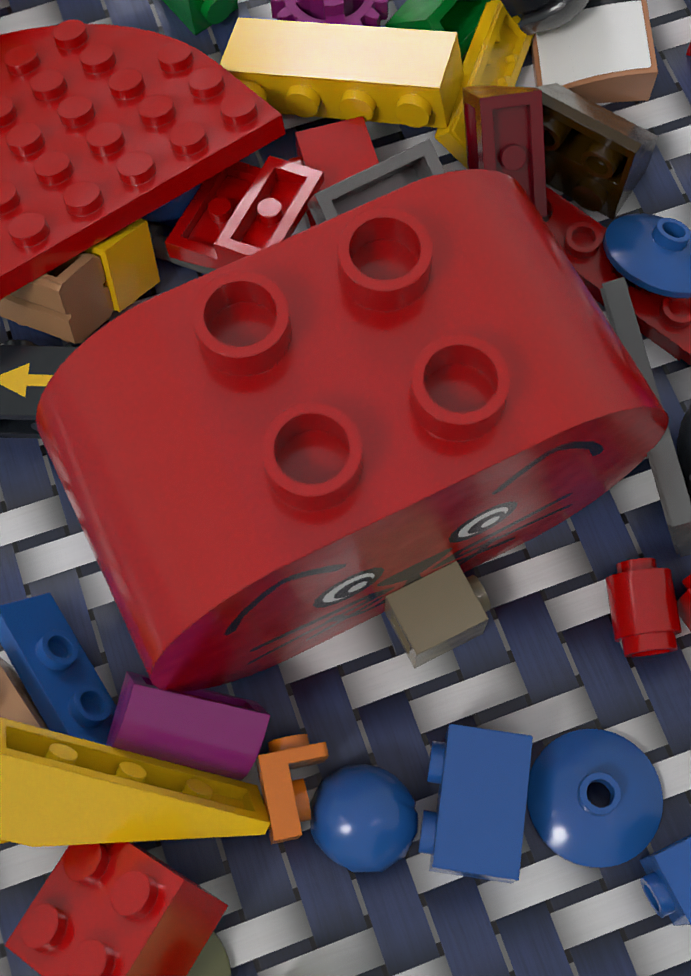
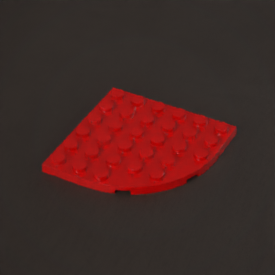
M67 20L58 25L1 34L0 300L285 135L282 114L200 50L178 39L157 32L127 26L84 24L80 20Z

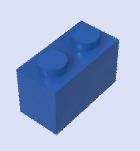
M449 724L444 742L432 741L427 782L439 784L436 812L423 810L418 853L431 855L429 871L510 884L519 881L533 736Z

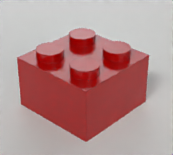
M135 842L69 845L4 946L41 976H187L229 905Z

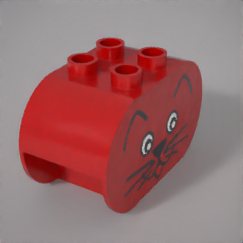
M486 169L450 171L417 180L134 306L107 323L71 353L46 385L36 412L37 430L152 684L161 690H174L178 692L195 691L223 685L273 667L385 611V596L455 561L458 562L464 573L537 537L582 510L628 475L645 459L647 452L658 444L669 423V417L664 407L524 188L511 176Z

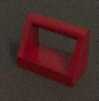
M486 85L462 88L468 169L493 170L511 176L524 188L540 215L547 217L542 90L535 87Z

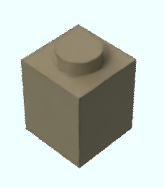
M455 561L386 595L384 612L415 669L482 635L489 620L485 612L491 610V604L478 578L475 575L466 578L458 562Z

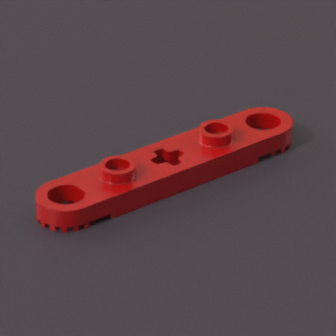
M546 187L547 215H549V220L545 223L593 298L605 307L600 291L603 288L602 283L624 277L614 268L605 254L603 238L607 228L558 193ZM637 285L635 288L629 287V295L641 334L677 360L682 359L691 365V298H671L649 292Z

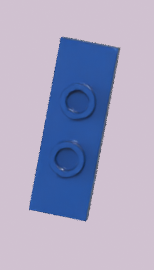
M51 593L0 605V643L48 729L106 745L117 706Z

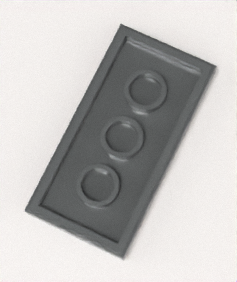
M622 277L602 283L603 288L600 291L609 323L661 403L625 278ZM667 427L658 444L647 452L675 552L680 554V557L691 555V502L670 430Z

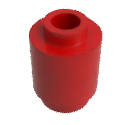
M655 558L631 559L616 564L617 574L607 577L605 582L614 639L616 642H622L624 657L652 656L678 650L675 635L682 633L671 569L657 568Z

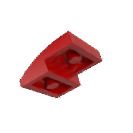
M270 155L262 168L238 161L202 183L165 240L169 257L207 268L218 269L291 237L308 209L307 203L323 184L324 172Z

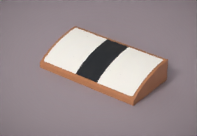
M589 0L586 7L573 20L557 29L535 33L530 44L535 87L557 83L593 103L649 101L658 74L647 0Z

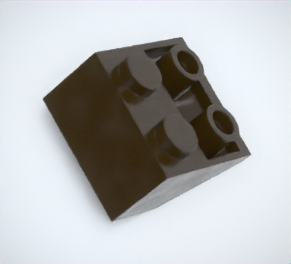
M557 83L535 87L542 90L546 184L573 198L582 208L592 212H599L613 220L646 172L659 136Z

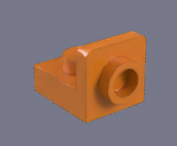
M308 734L292 735L268 742L270 753L258 755L256 767L262 799L271 822L268 828L271 845L298 839L302 836L300 822L311 820L310 804L304 779L292 780L290 770L323 763L329 757L326 742L310 745Z

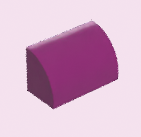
M126 671L106 745L242 781L250 772L258 756L270 714L256 701L205 689L186 692L161 690L152 684L149 676Z

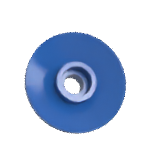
M644 213L623 215L610 223L604 234L603 247L608 260L621 275L635 285L658 295L671 298H691V230L685 224L676 219Z
M580 729L556 738L536 758L529 773L526 803L534 829L542 841L554 853L580 866L605 868L629 861L649 845L661 822L663 793L654 766L635 744L623 736L610 731ZM600 782L608 788L610 801L606 807H596L588 800L587 788L590 783Z

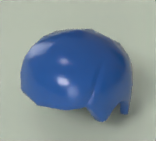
M368 764L342 766L321 780L310 802L311 834L315 843L336 864L352 872H382L406 856L417 834L418 813L415 810L416 802L409 789L394 774L380 767Z

